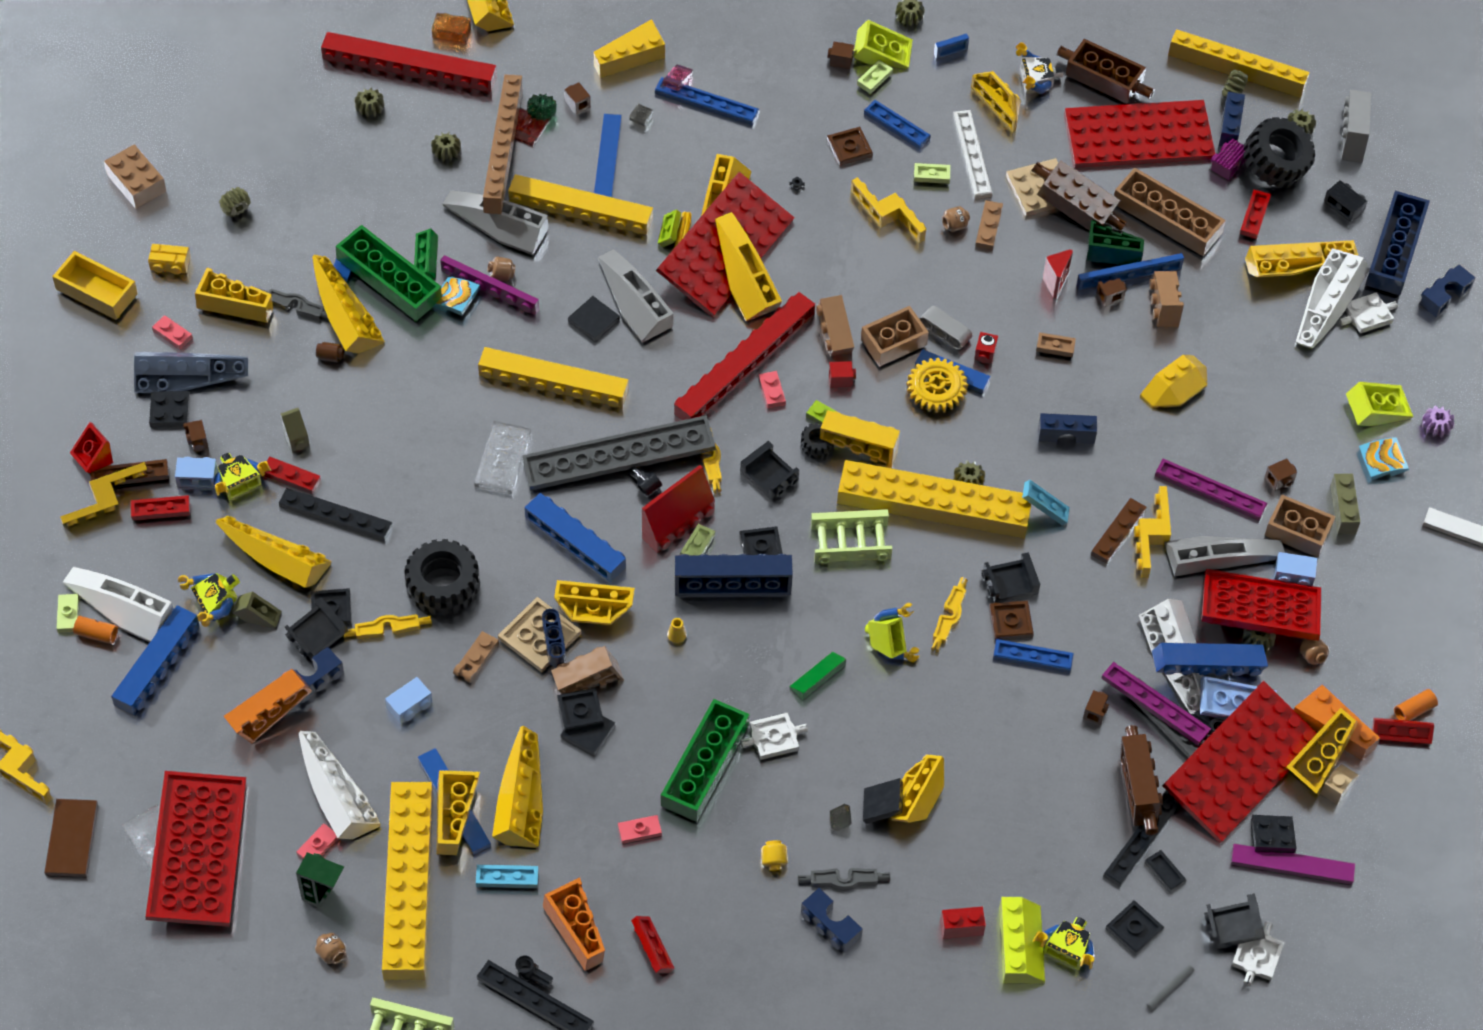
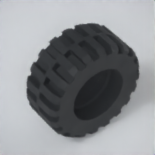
M1279 117L1265 119L1258 124L1246 139L1243 148L1245 151L1244 159H1247L1246 165L1248 168H1251L1253 175L1259 177L1258 180L1261 182L1265 181L1267 185H1275L1278 188L1291 187V185L1297 184L1314 164V143L1310 141L1311 137L1308 133H1305V129L1302 126L1296 125V122H1290L1287 118L1280 119ZM1270 144L1282 149L1289 161L1277 156L1271 149Z
M435 539L431 540L429 544L427 542L421 544V548H416L407 559V564L404 568L407 594L415 606L418 607L420 605V610L424 612L428 610L433 615H437V613L448 615L447 613L449 612L454 614L459 612L458 609L468 607V602L471 603L475 599L480 584L479 567L477 560H475V555L469 551L467 546L463 544L460 546L459 542L455 540L449 542L448 539H442V541ZM439 568H449L460 575L455 582L446 586H435L425 580V577L431 571Z

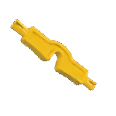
M715 443L716 450L701 454L713 455L703 459V466L707 474L708 483L713 486V492L717 493L718 490V493L722 491L720 487L722 476L719 467L721 452Z
M964 577L960 578L958 586H953L944 604V610L951 613L952 616H939L937 627L933 634L934 643L931 647L933 652H939L941 644L946 643L951 629L960 621L961 605L966 595L965 586L968 582Z
M417 614L402 617L394 615L381 616L371 622L355 624V628L348 629V632L344 634V638L356 636L359 640L383 637L384 627L387 625L391 626L392 633L395 635L419 630L421 625L432 624L431 616L418 618Z

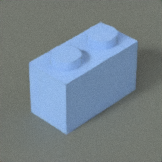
M209 457L177 458L175 471L177 487L214 488L215 475L218 472L216 459Z
M1279 552L1275 563L1274 580L1313 586L1316 577L1317 558Z
M418 677L385 698L386 708L400 724L410 721L415 714L421 710H426L433 703L432 693Z

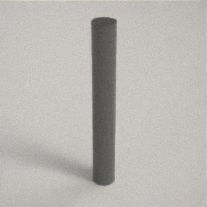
M1188 965L1147 1004L1148 1009L1153 1011L1195 971L1194 968Z

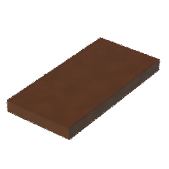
M56 799L44 871L46 876L87 877L98 807L97 800Z

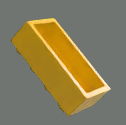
M76 251L72 252L52 276L56 290L115 320L118 319L138 294L134 280Z

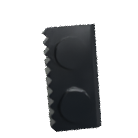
M1341 180L1327 190L1324 198L1325 203L1338 211V213H1341L1349 221H1352L1366 209L1368 202L1364 195L1358 194L1352 189L1351 185Z

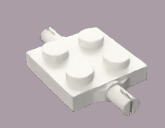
M1377 293L1352 300L1345 309L1348 316L1340 318L1339 324L1343 326L1351 323L1358 329L1360 334L1391 324L1394 321V317L1390 310L1397 309L1398 304L1396 301L1385 304Z
M788 713L749 722L752 737L741 739L740 742L742 748L754 745L760 760L798 751L797 734L808 732L806 723L794 726L790 721Z
M1267 921L1264 922L1263 926L1265 939L1239 944L1231 965L1246 972L1243 983L1246 985L1248 978H1250L1247 986L1252 985L1254 976L1271 981L1284 945L1283 941L1269 935L1273 924L1270 923L1268 929H1266Z

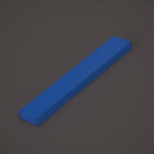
M661 77L655 88V94L750 125L754 124L759 114L758 108Z
M604 114L594 189L595 194L612 197L622 115Z
M1180 253L1078 274L1076 286L1078 290L1097 287L1098 282L1101 281L1103 284L1109 280L1119 278L1121 281L1154 275L1155 271L1182 269L1184 256Z
M434 748L418 756V761L437 792L439 770H449L437 749ZM470 809L462 837L474 855L491 847V843Z

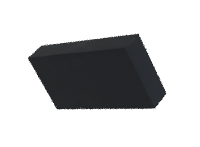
M1159 850L1144 862L1169 893L1184 885L1187 881L1162 850Z

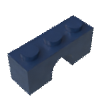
M1227 93L1218 146H1223L1225 142L1229 143L1232 139L1238 141L1245 94Z
M1457 265L1454 269L1450 268L1442 279L1438 278L1430 289L1426 288L1422 292L1420 305L1437 318L1449 307L1452 297L1446 292L1454 293L1461 298L1472 288L1476 277L1461 265Z
M1040 413L1038 441L1057 442L1061 435L1069 434L1076 437V443L1095 444L1097 416Z
M329 647L312 657L313 666L316 669L313 675L303 676L297 670H294L312 690L301 701L302 703L306 702L315 692L323 690L329 682L338 679L344 672L342 661Z
M818 888L802 902L801 914L805 920L811 921L816 926L817 931L821 935H826L836 949H840L845 953L862 938L863 928L849 915L841 921L829 919L827 915L833 910L834 901Z

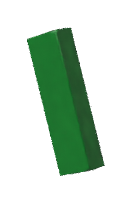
M430 228L416 233L414 266L431 279H436L438 235Z
M831 652L790 685L789 688L804 700L845 667L846 659Z

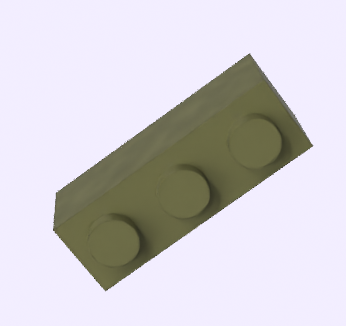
M1353 473L1334 474L1330 488L1334 515L1336 516L1337 534H1357L1361 521Z

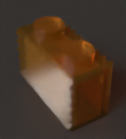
M436 13L432 26V38L467 44L471 30V20L465 16Z

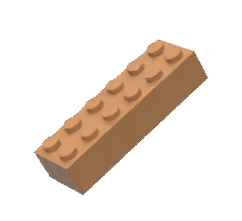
M1136 168L1115 189L1114 196L1120 200L1117 205L1118 207L1202 256L1206 254L1223 233L1225 219Z

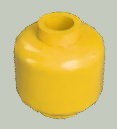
M780 840L765 842L766 845L761 848L762 865L769 867V871L782 870V866L788 863L787 846L782 844Z

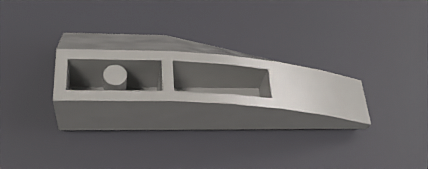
M450 191L443 202L445 208L499 243L531 255L535 253L549 229L548 215L504 200L502 214L483 213V195Z
M613 249L598 257L622 318L642 343L673 327L674 313L648 281L623 256Z
M1198 536L1166 541L1164 543L1174 576L1204 572L1206 569L1216 570L1273 561L1277 559L1279 552L1285 553L1281 540Z

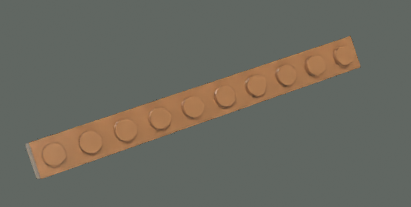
M504 75L483 194V213L502 214L523 92L521 75Z

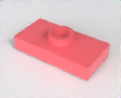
M657 815L618 823L622 844L662 836Z
M323 823L296 853L301 859H304L307 852L323 856L339 838H337L335 832Z

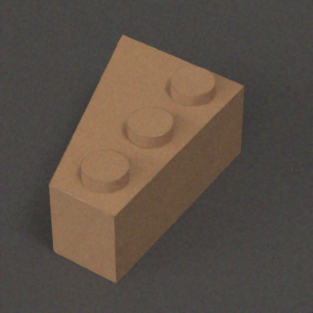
M1155 271L1153 279H1150V290H1153L1151 303L1155 305L1153 319L1156 320L1157 327H1179L1184 303L1179 301V297H1182V294L1178 292L1179 281L1176 271Z
M842 295L820 299L816 306V312L822 334L825 337L826 351H829L830 356L852 353L854 343Z
M605 646L597 647L592 652L577 656L574 660L560 664L557 668L551 670L558 691L561 694L587 690L588 687L597 684L603 687L606 686V682L615 679L618 682L624 681L617 660Z

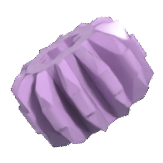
M1436 405L1433 409L1429 408L1422 418V428L1426 429V434L1432 433L1433 437L1438 435L1440 438L1444 434L1448 436L1454 427V415H1450V410L1445 411L1444 407L1439 409Z

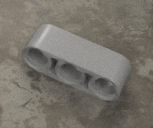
M931 306L920 317V321L928 331L957 350L962 349L973 337L968 327L936 306Z

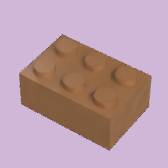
M135 144L104 161L108 177L135 209L166 192L164 178Z
M908 306L863 326L861 341L880 367L926 346L929 332L913 309Z
M1281 495L1264 536L1274 540H1281L1282 543L1318 558L1336 516Z

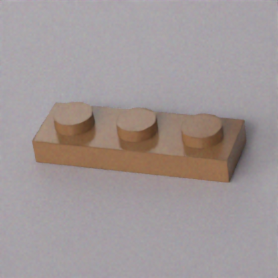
M985 200L975 247L993 250L1003 203Z

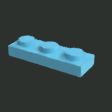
M1028 480L1024 482L1023 499L1059 524L1064 525L1068 523L1069 506L1033 481Z
M477 865L476 887L538 888L539 867Z

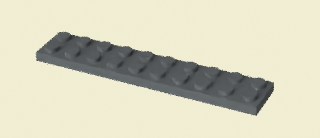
M707 415L526 454L522 455V460L531 491L623 471L634 466L641 467L716 450Z

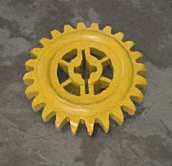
M929 358L928 363L923 360L922 365L916 364V369H911V374L908 375L909 381L906 383L908 387L907 393L910 394L911 400L916 398L915 405L921 402V409L928 405V412H930L932 407L935 408L936 413L939 407L943 409V412L946 411V406L952 410L953 403L959 406L958 399L963 401V395L967 394L968 384L966 383L967 377L964 376V371L959 370L960 366L958 365L953 366V361L947 363V359L940 361L939 358H936V361H933L932 358ZM950 386V389L946 390L945 387Z

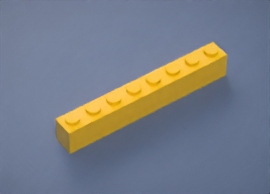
M1177 29L1170 43L1169 56L1228 75L1233 70L1241 71L1248 76V81L1299 98L1302 97L1307 84L1308 71Z
M514 175L508 190L509 202L616 227L617 229H624L637 234L647 235L653 220V207L521 175Z
M484 347L478 363L479 375L485 378L498 379L502 382H511L524 387L529 386L559 395L564 394L576 399H586L594 403L608 404L612 407L623 408L629 391V379Z

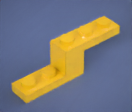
M858 177L851 181V192L880 228L899 219L918 243L925 241V225L922 222L920 223L915 213L906 206L903 198L894 193L878 201L876 196L869 192L866 184L861 182Z
M145 462L89 481L96 504L60 516L62 525L67 524L69 527L79 523L78 519L85 517L86 520L97 517L96 513L104 510V513L116 510L115 506L118 505V501L111 483L114 482L115 485L126 482L125 478L133 476V479L143 476L144 471L147 470Z
M1159 486L1158 494L1154 495V504L1158 505L1156 519L1139 518L1138 526L1134 527V537H1138V542H1136L1135 546L1136 554H1139L1137 570H1140L1141 578H1149L1151 570L1149 545H1165L1164 543L1170 541L1171 538L1167 486Z
M0 729V748L8 752L0 761V776L47 805L52 800L49 787L42 782L37 783L30 774L26 773L36 762L33 754L34 751L28 745L24 744L23 746L18 743L17 739L12 735H5Z

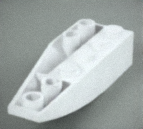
M1332 248L1315 277L1296 344L1313 349L1334 326L1370 270L1363 257Z
M73 567L63 581L64 585L78 594L79 597L113 624L117 625L118 628L148 642H151L174 610L172 602L122 580L90 570Z
M1167 599L1139 615L1151 652L1160 643H1196L1182 600ZM1174 673L1166 675L1189 713L1194 714L1196 711H1200V678L1204 675H1199V673L1189 675Z
M300 731L299 738L302 754L313 791L337 838L355 839L378 828L381 824L376 813L371 808L367 797L317 733Z

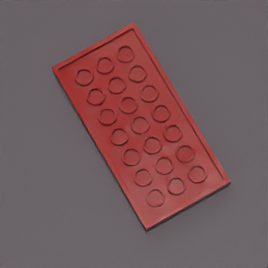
M1204 100L1065 108L1064 111L1074 168L1211 160L1215 154Z
M741 172L737 173L656 269V272L711 317L717 313L732 294L729 288L715 219L732 212L749 237L758 255L762 258L795 218Z
M1263 681L1167 779L1162 787L1218 843H1221L1289 771L1287 766L1317 733Z
M176 771L164 772L146 920L230 926L246 777Z

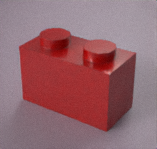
M983 906L942 910L940 924L943 939L984 936L986 923Z

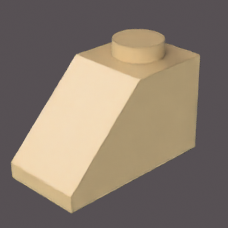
M1341 764L1324 783L1321 795L1338 805L1359 775Z

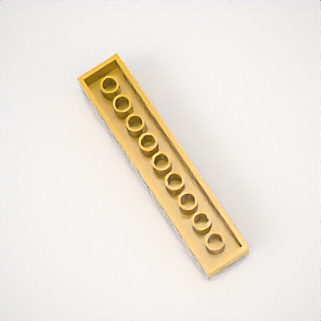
M845 460L837 497V504L868 510L888 509L890 514L1024 539L1031 509V503L1022 498L1023 493L848 460Z
M391 782L382 955L383 980H425L433 812L432 782Z

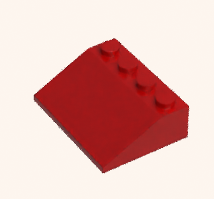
M701 465L642 507V539L656 553L662 549H667L674 540L680 539L690 528H695L702 519L713 514L715 499Z

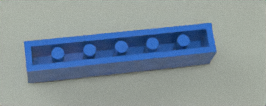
M539 493L524 507L525 518L611 583L626 569V558L622 552L614 550L606 540H601L597 537L593 530L584 527L580 520L571 517L563 507H558L554 504L550 497H545Z
M178 605L175 607L111 695L115 707L133 716L138 710L143 708L148 695L155 691L156 684L165 677L169 666L176 662L181 649L186 648L189 638L198 631L199 621L196 614Z
M1160 643L1152 650L1156 673H1165L1166 675L1182 673V675L1192 673L1207 675L1213 673L1218 676L1233 674L1234 676L1250 674V676H1257L1268 667L1263 645Z

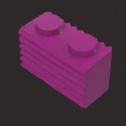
M1232 139L1229 143L1225 142L1220 153H1215L1212 157L1211 170L1229 180L1247 160L1244 159V145L1237 140L1235 141V139Z

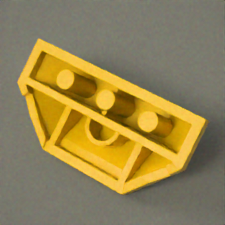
M993 71L972 75L971 87L1012 132H1015L1021 104L1019 96L1014 94L1009 85L1004 83Z
M1182 355L1158 372L1142 391L1140 397L1152 408L1179 407L1207 387V367L1194 355Z
M557 580L554 599L571 622L612 625L632 607L635 588Z
M926 754L922 761L916 763L905 773L902 778V814L892 816L891 819L893 821L910 823L927 819L944 788L943 756Z

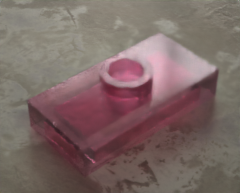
M677 64L663 79L662 86L679 91L692 76L693 69Z

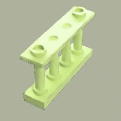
M888 509L811 513V530H818L820 549H815L814 563L877 559L883 561L891 559L892 546H885L883 526H888ZM864 527H875L877 546L866 547ZM845 528H856L858 547L847 548ZM826 529H837L839 548H827Z
M372 997L370 1008L371 1013L375 1017L370 1030H379L382 1019L385 1017L395 1020L392 1030H401L403 1023L406 1022L414 1024V1030H423L426 1027L434 1030L454 1029L452 1017Z

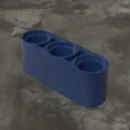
M549 608L542 613V628L548 662L551 666L557 667L566 662V651L559 613L557 610Z

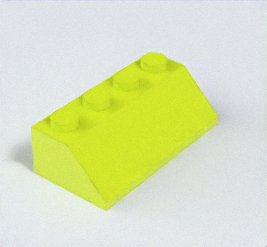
M1001 897L999 912L1003 983L1045 984L1043 948L1040 947L1041 943L1039 941L1033 942L1036 933L1042 931L1041 906L1023 897Z

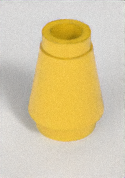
M680 618L672 620L667 632L669 640L673 643H681L687 637L686 629Z

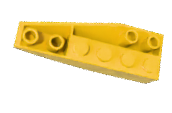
M467 0L476 26L486 31H492L514 25L507 0Z
M721 154L716 155L701 216L738 172H741L750 180L751 170L735 157Z
M731 212L716 218L715 222L729 288L745 321L747 322L779 308L782 300L760 256L736 217Z
M1354 240L1250 246L1245 261L1249 274L1256 277L1292 276L1321 268L1332 248L1357 256L1358 252Z
M314 254L312 259L319 294L329 321L345 351L359 354L382 345L385 341L381 331L374 323V318L342 278L330 259L326 256Z
M225 516L216 520V524L249 556L271 571L303 587L315 585L331 565L332 561L326 559L325 555L314 553L305 545H297L236 521L234 517Z
M521 726L502 778L492 837L508 846L536 848L539 846L543 816L538 734L525 726Z

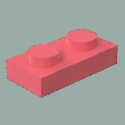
M165 315L152 326L153 332L179 350L193 339L190 332Z
M777 371L759 374L758 379L767 409L786 405Z

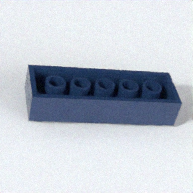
M1395 190L1365 283L1366 286L1401 295L1430 200Z
M675 555V596L791 595L792 555Z

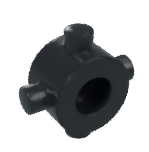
M795 177L792 179V182H789V185H792V188L798 191L802 186H805V182L801 178Z

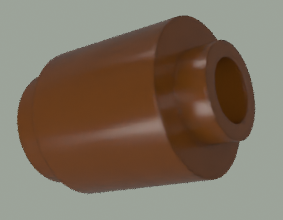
M322 342L316 346V358H320V360L340 362V359L344 358L345 350L341 344Z

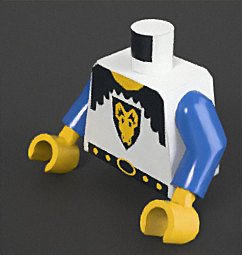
M1023 42L1016 46V49H1018L1016 55H1022L1020 71L1026 94L1035 92L1043 94L1053 87L1054 78L1063 77L1062 67L1052 68L1049 58H1042L1032 54L1027 50V46Z

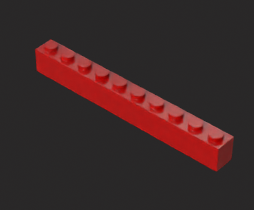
M327 32L321 46L322 59L407 75L413 78H422L480 91L492 92L497 78V67L493 64Z
M800 292L795 296H791L785 305L777 308L775 313L770 318H766L758 329H754L745 341L742 340L734 351L727 353L724 360L716 363L708 374H704L695 386L692 385L684 396L677 398L674 403V415L681 420L704 416L815 315L816 304Z

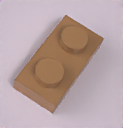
M1039 332L1036 352L1073 357L1076 338Z

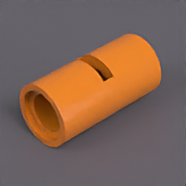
M78 616L74 624L73 633L74 635L113 644L117 638L118 626Z
M1426 689L1395 706L1394 713L1398 720L1411 721L1437 707L1438 700L1430 689Z

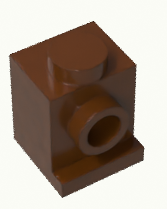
M1120 278L1109 280L1104 284L1101 281L1098 282L1096 293L1105 307L1124 300L1127 287Z
M202 420L184 423L188 445L192 444L193 451L199 452L203 449H208Z
M1093 690L1086 705L1083 719L1102 725L1104 715H1106L1110 705L1107 704L1108 695L1106 693Z

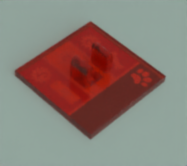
M520 108L515 139L534 146L550 122V119Z

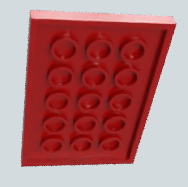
M1206 569L1201 622L1319 641L1321 628V587Z

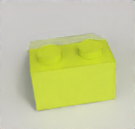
M867 20L857 30L853 58L871 65L880 60L889 67L908 69L913 39Z
M1358 382L1346 393L1357 425L1376 426L1413 417L1401 385Z

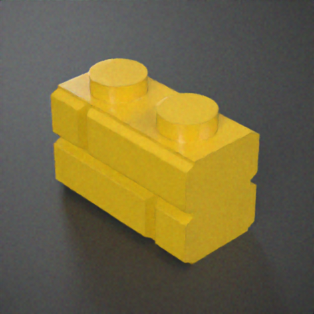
M152 244L148 258L150 270L157 273L166 271L177 275L187 273L191 258L189 247Z

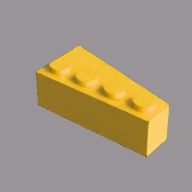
M1340 708L1287 766L1296 777L1318 796L1358 725L1357 721Z

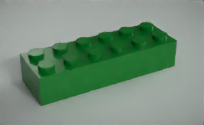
M360 225L335 246L336 259L415 321L421 318L442 298L441 286L363 225Z
M713 699L661 793L662 807L696 822L698 821L736 751L740 740L749 727L750 714Z

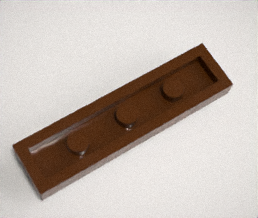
M167 459L145 461L147 470L144 471L143 476L133 479V476L125 478L126 482L118 485L169 479ZM143 462L103 467L90 473L91 481Z
M1130 498L1091 551V556L1108 564L1138 523L1139 518L1146 512L1147 507Z

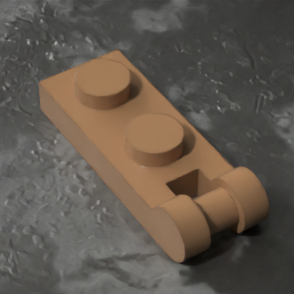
M482 631L461 662L455 666L453 674L458 677L462 676L465 678V681L471 683L498 646L499 639Z

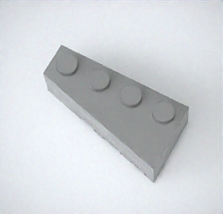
M1350 89L1349 96H1345L1341 160L1363 163L1370 134L1371 92Z

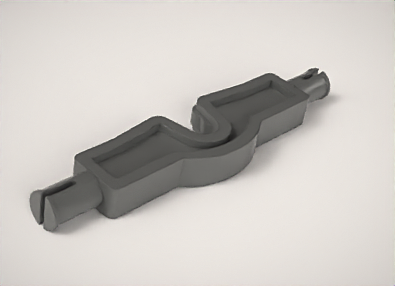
M274 289L265 291L272 294L273 305L287 311L293 304H298L296 308L298 315L316 320H321V318L329 320L324 306L309 302L300 294H286Z
M837 868L813 870L811 875H798V884L811 883V887H833L838 890H850L856 886L877 885L878 881H890V872L877 873V869L850 868L848 870V878L845 880L841 879Z

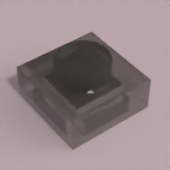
M637 104L629 115V120L646 126L653 116V110Z
M843 804L830 810L832 830L839 831L852 824L849 805Z

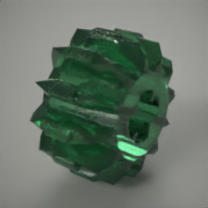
M539 93L538 95L533 94L529 98L527 113L531 116V119L536 118L537 121L542 120L545 122L546 119L551 120L556 114L557 103L553 96H547V93L545 95Z

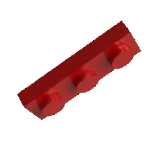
M1253 190L1239 234L1257 239L1271 194Z
M270 456L267 459L271 471L264 472L265 477L313 495L321 481L320 475Z
M189 495L131 500L132 521L190 516Z
M1373 718L1372 731L1380 737V740L1432 744L1434 723Z
M635 916L631 922L636 934L640 938L644 951L650 959L652 968L656 973L672 972L675 968L650 916Z

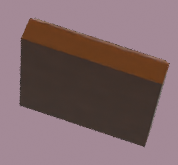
M861 127L827 135V141L839 166L873 157V152Z
M1028 601L989 604L995 641L996 639L1033 638L1034 632Z

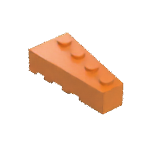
M290 669L224 715V718L237 734L252 744L309 695L312 690L297 672Z
M1321 685L1295 706L1294 711L1317 732L1342 708L1358 723L1344 750L1363 760L1376 749L1380 737L1325 686Z
M579 877L545 894L543 908L586 971L603 962L605 949L598 928L595 926L594 917L589 908L588 899L583 891L582 882Z

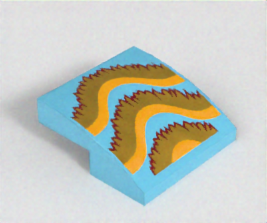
M448 277L441 287L442 298L433 307L444 312L450 310L462 316L480 290V285L468 280Z
M1397 437L1376 440L1359 446L1372 480L1390 474L1392 477L1409 470Z

